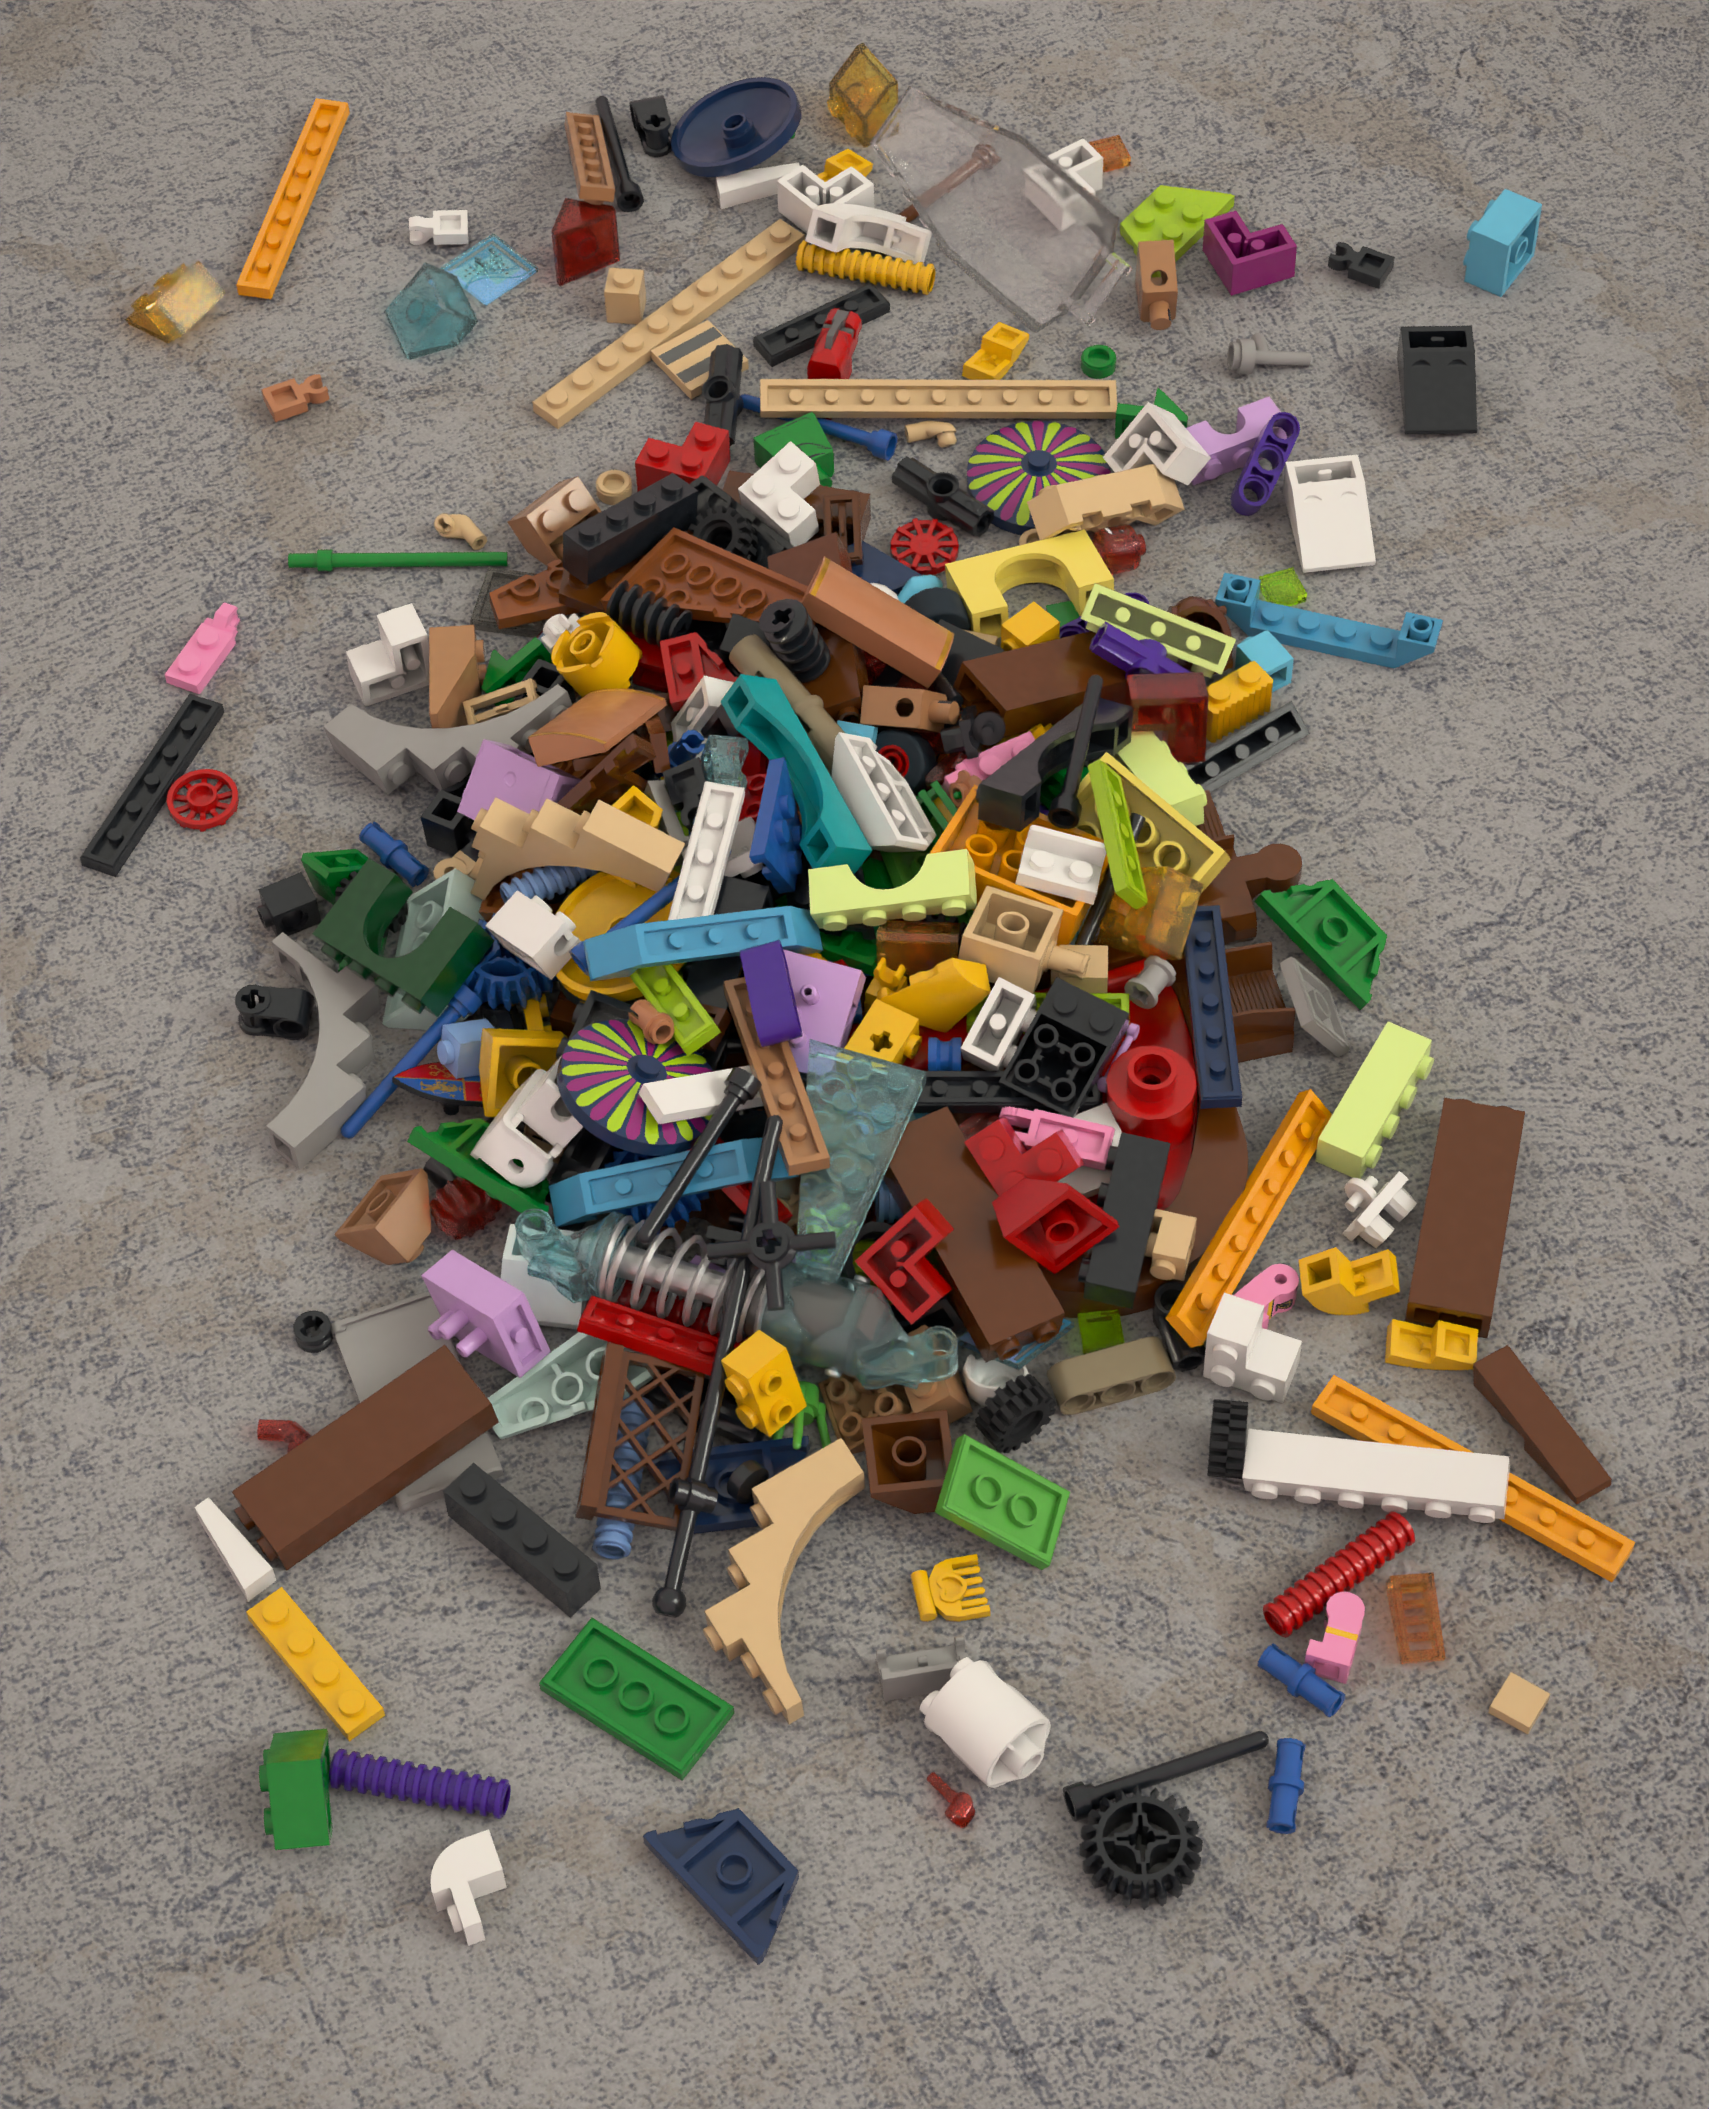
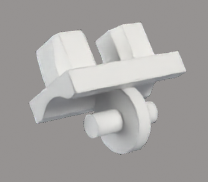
M1399 1171L1378 1193L1374 1190L1378 1185V1181L1373 1176H1368L1365 1181L1360 1178L1350 1179L1344 1187L1345 1193L1349 1198L1345 1203V1207L1351 1212H1354L1358 1207L1363 1210L1342 1234L1351 1242L1359 1235L1377 1249L1394 1231V1228L1379 1215L1381 1210H1386L1395 1220L1400 1222L1417 1204L1412 1196L1402 1187L1408 1181V1178Z

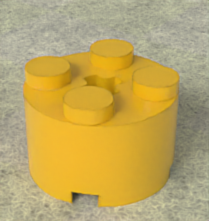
M595 612L585 615L576 621L580 626L572 633L566 629L560 635L552 650V663L556 666L560 675L582 698L591 691L629 688V679L642 657V651L606 613Z

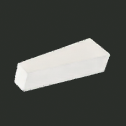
M799 163L751 169L728 176L715 177L720 208L724 209L776 195L777 180L800 167Z
M209 1497L195 1507L201 1525L248 1602L276 1582L273 1568Z

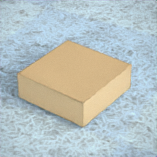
M1511 1672L1491 1703L1488 1713L1528 1735L1549 1701L1550 1693Z

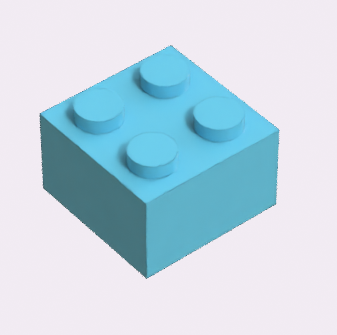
M1504 189L1496 200L1492 199L1488 203L1482 218L1479 221L1475 220L1468 230L1467 240L1470 241L1463 261V265L1466 266L1464 281L1502 297L1534 256L1542 204L1507 189Z

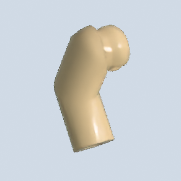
M928 420L905 425L904 427L908 443L937 437L938 446L945 448L955 445L957 441L954 434L956 429L951 423Z
M443 513L438 515L434 521V527L442 537L465 539L473 550L482 549L487 543V537L466 515H448Z

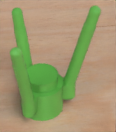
M798 1381L807 1406L790 1420L794 1424L792 1446L795 1450L800 1449L803 1426L811 1424L816 1419L822 1448L831 1444L825 1418L826 1405L819 1402V1388L815 1384L807 1381ZM786 1424L773 1434L772 1440L782 1439Z

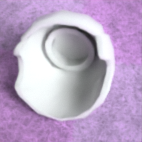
M972 1354L967 1357L963 1367L964 1383L970 1398L982 1407H986L984 1402L988 1397L993 1398L996 1395L995 1390L999 1387L1001 1389L1006 1387L1007 1381L1012 1379L1015 1382L1017 1376L1023 1375L1025 1377L1029 1374L1023 1361L1015 1363L1008 1359L1000 1360L996 1358L985 1363L983 1357L975 1359V1356Z

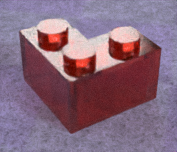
M1203 672L1127 675L1125 705L1134 707L1132 732L1162 731V740L1167 743L1172 756L1177 762H1205L1208 692Z

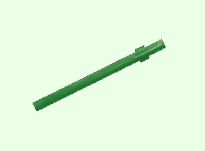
M318 549L317 553H289L288 566L289 568H317L318 571H333L334 568L508 566V552L334 553L333 549Z

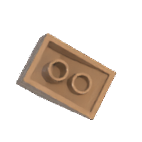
M474 625L429 627V715L432 728H454L468 725L463 702L482 695V685L487 671V664H480V662H485L484 641L476 639Z

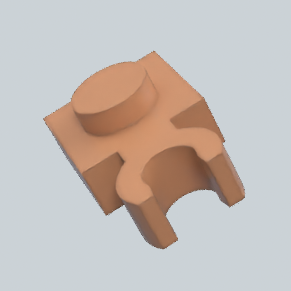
M320 374L309 376L305 379L304 383L299 385L293 378L261 389L263 400L275 422L307 412V403L320 404L329 400L328 389L326 386L323 387Z

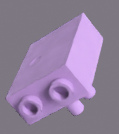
M483 739L457 812L475 820L481 808L489 810L495 797L530 814L532 809L539 812L546 799L558 804L582 779L550 764L538 767L535 757L508 744Z
M784 950L803 1037L788 1041L798 1071L813 1076L817 1081L818 1089H822L823 1083L835 1086L837 1079L836 1060L847 1045L866 977L862 970Z
M451 1250L421 1275L441 1316L428 1327V1332L435 1340H440L441 1338L449 1340L453 1336L459 1339L460 1342L456 1344V1350L462 1357L467 1358L476 1350L521 1378L551 1352L525 1294L456 1251Z

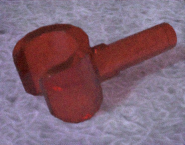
M935 1772L930 1773L927 1781L946 1801L951 1803L945 1810L946 1817L956 1826L966 1828L976 1814L971 1796L965 1792L957 1793Z

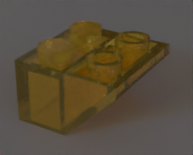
M200 261L188 267L182 263L171 273L166 272L153 284L155 289L149 294L146 292L131 305L134 311L125 320L129 325L163 342L170 343L183 336L226 292Z
M1169 866L1141 867L1148 904L1135 910L1114 891V895L1101 922L1096 942L1145 957L1159 956L1162 959H1181L1204 884Z

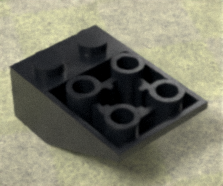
M1472 325L1401 326L1397 364L1405 434L1477 433L1475 348Z
M1056 977L999 1080V1084L1061 1115L1074 1118L1122 1041L1129 1027V1013Z

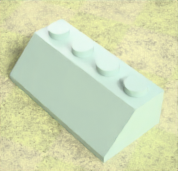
M454 868L411 895L407 900L408 915H406L405 924L401 925L395 957L406 955L419 947L449 907L477 923L479 919L485 921L479 913L483 900L471 894L475 880ZM396 993L394 997L387 996L382 1024L388 1028L428 1030L438 1018L425 1009L421 1014L413 1011L401 1001L403 996L399 993ZM469 1014L464 1019L460 1017L455 1023L464 1021Z

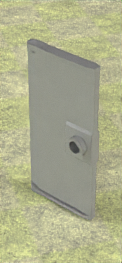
M424 1292L331 1324L333 1338L336 1339L359 1403L443 1345H446L460 1363L451 1339L445 1340L441 1338L440 1340H435L428 1332V1327L441 1317L429 1292ZM488 1431L395 1495V1502L400 1512H407L426 1503L443 1498V1490L473 1462L493 1479L504 1475Z

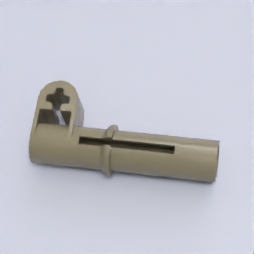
M754 634L744 637L730 652V662L741 674L777 680L827 771L832 776L835 737L839 732H845L823 708V700L817 695H811L758 635Z

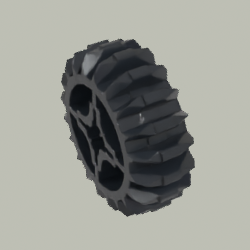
M1137 1785L1133 1789L1132 1797L1127 1798L1126 1794L1119 1789L1115 1793V1803L1103 1797L1099 1805L1100 1811L1091 1809L1089 1812V1825H1084L1081 1829V1838L1084 1841L1079 1845V1855L1086 1858L1083 1861V1871L1085 1874H1094L1092 1876L1094 1889L1107 1885L1105 1896L1108 1901L1117 1894L1123 1895L1122 1904L1125 1908L1131 1904L1132 1898L1140 1899V1906L1143 1910L1148 1907L1149 1898H1155L1157 1903L1163 1907L1167 1902V1892L1179 1898L1183 1891L1182 1884L1191 1886L1195 1874L1192 1870L1200 1868L1201 1857L1198 1853L1202 1851L1203 1842L1200 1837H1196L1199 1830L1197 1821H1187L1190 1814L1187 1806L1175 1809L1176 1799L1173 1795L1161 1801L1159 1800V1791L1155 1787L1150 1792V1797L1142 1796V1791ZM1132 1822L1131 1827L1126 1831L1116 1832L1114 1837H1108L1117 1827ZM1149 1823H1153L1165 1831L1156 1830ZM1138 1834L1141 1835V1845L1146 1846L1144 1861H1141L1140 1850H1136ZM1167 1858H1174L1167 1867L1150 1874L1152 1866L1157 1863L1167 1862ZM1116 1864L1128 1866L1133 1873L1121 1869Z

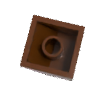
M947 1410L861 1418L871 1498L913 1514L935 1512L953 1452Z

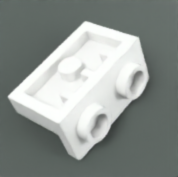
M1031 825L1023 848L1015 884L1093 905L1097 895L1102 866L1106 857L1105 844L1045 827Z

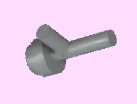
M1255 333L1251 339L1239 338L1236 342H1230L1227 351L1228 369L1234 370L1236 374H1252L1255 364L1310 366L1311 363L1310 352L1270 351L1265 336L1262 333Z

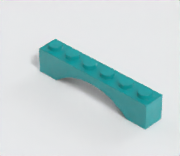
M740 674L720 702L735 729L750 740L769 760L785 757L794 797L802 818V836L799 845L812 869L848 864L853 874H855L870 855L872 849L776 679Z

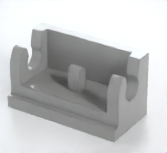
M964 1636L954 1637V1645L891 1656H886L885 1649L876 1650V1666L883 1701L930 1694L935 1690L940 1691L951 1679L950 1673L953 1667L963 1658L969 1657L965 1653Z

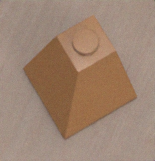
M420 1168L381 1175L334 1235L340 1241L386 1265L412 1262L423 1251L424 1245L422 1243L431 1233L428 1174Z

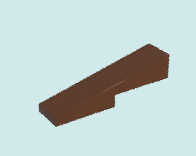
M1508 1345L1473 1363V1385L1524 1438V1450L1576 1505L1611 1486V1477Z

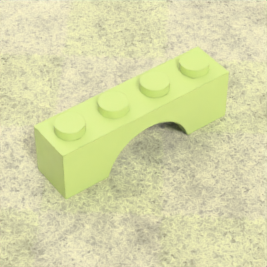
M967 849L927 854L916 876L904 885L893 889H874L864 885L854 876L848 864L808 869L810 915L819 929L840 931L847 928V925L861 923L867 926H879L885 924L887 920L900 918L907 921H919L925 919L926 915L940 913L946 916H959L966 913V910L976 909L975 864Z

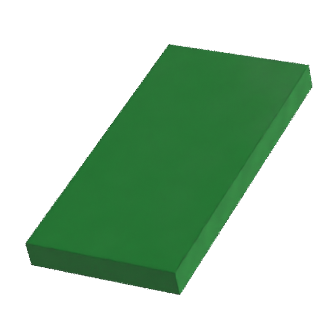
M592 1617L539 1682L541 1691L682 1781L734 1715V1707Z

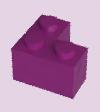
M1237 211L1204 220L1203 252L1231 296L1294 277L1297 245L1283 224L1250 233Z

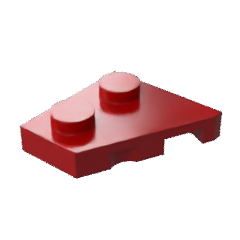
M697 632L660 641L670 704L674 712L679 711L703 676L735 682L738 678L737 676L734 677L725 667L721 658L708 648L707 643Z

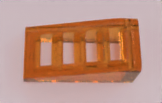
M1434 1573L1390 1576L1386 1581V1590L1400 1663L1444 1661L1446 1657ZM1421 1592L1422 1599L1403 1601L1402 1594ZM1425 1609L1426 1615L1405 1617L1404 1610ZM1428 1624L1429 1632L1407 1633V1626ZM1431 1641L1432 1649L1410 1651L1409 1642Z

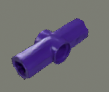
M1108 622L1099 627L1089 647L1091 652L1126 672V680L1135 688L1142 690L1155 688L1187 707L1194 701L1202 687L1203 679L1167 658L1166 648L1158 641L1152 639H1141L1138 641Z

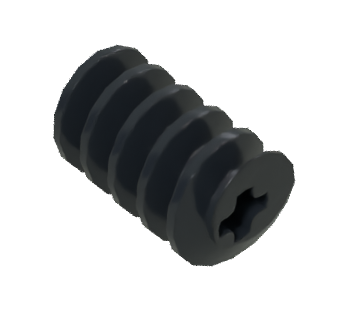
M627 580L619 584L607 604L606 614L623 631L632 632L635 637L640 639L645 638L648 644L657 645L660 650V641L686 635L693 618V613L690 610H685L680 615V606L678 604H672L667 609L668 601L664 597H660L655 602V593L652 591H647L642 596L643 588L639 584H635L629 590V582Z
M795 599L778 600L768 605L761 614L759 627L764 632L777 657L801 683L815 680L827 669L831 655L829 648L801 602Z

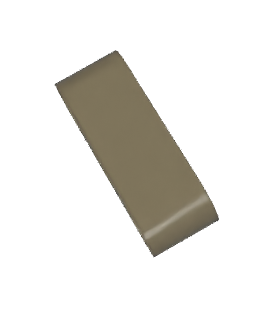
M1153 1336L1065 1359L1054 1364L1046 1374L1060 1411L1065 1415L1079 1414L1158 1392L1170 1386L1176 1379L1162 1340L1159 1337Z

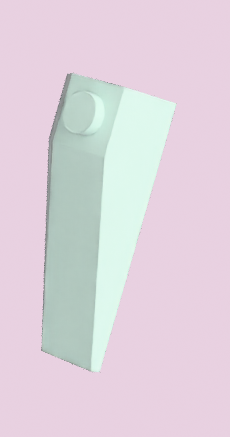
M578 1332L546 1355L521 1378L517 1376L488 1397L499 1421L498 1424L492 1427L497 1436L503 1440L593 1410L602 1355L607 1343L611 1342ZM624 1347V1351L643 1354L641 1352ZM629 1365L627 1378L636 1390L653 1379L646 1368ZM626 1389L624 1391L623 1399H626L628 1396H630Z

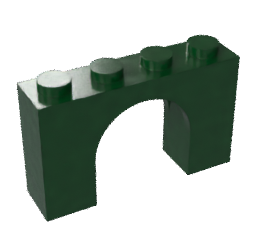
M369 858L312 934L324 944L320 951L334 962L340 964L343 959L349 962L347 965L348 969L366 981L371 976L376 979L374 984L389 996L394 997L396 993L403 996L401 1001L413 1011L421 1014L425 1009L439 1017L495 940L477 922L449 907L428 937L415 950L400 957H382L381 943L388 925L413 891L395 873Z

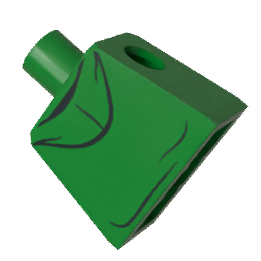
M813 412L753 438L754 458L759 468L764 466L791 441L816 463L820 485L832 486L830 477L834 474L833 449Z

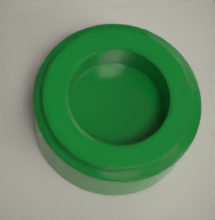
M1092 345L1082 352L1081 370L1088 377L1103 379L1114 373L1116 369V354L1110 347Z

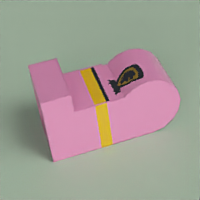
M1274 1264L1258 1274L1233 1296L1264 1305L1262 1328L1267 1329L1269 1320L1276 1313L1286 1312L1295 1304L1299 1277L1292 1267L1285 1264Z
M1339 1592L1330 1597L1326 1605L1323 1641L1310 1639L1304 1664L1308 1663L1316 1669L1315 1674L1317 1676L1346 1684L1361 1634L1365 1612L1363 1601L1351 1592Z

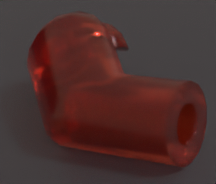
M259 1419L258 1440L284 1441L289 1443L287 1453L311 1437V1434L295 1421Z

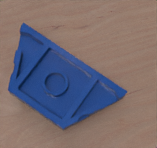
M785 757L769 760L749 854L753 864L764 863L767 866L762 867V874L767 880L772 882L773 887L781 894L795 891L797 876L802 873V849L799 845L802 836V825L800 824Z

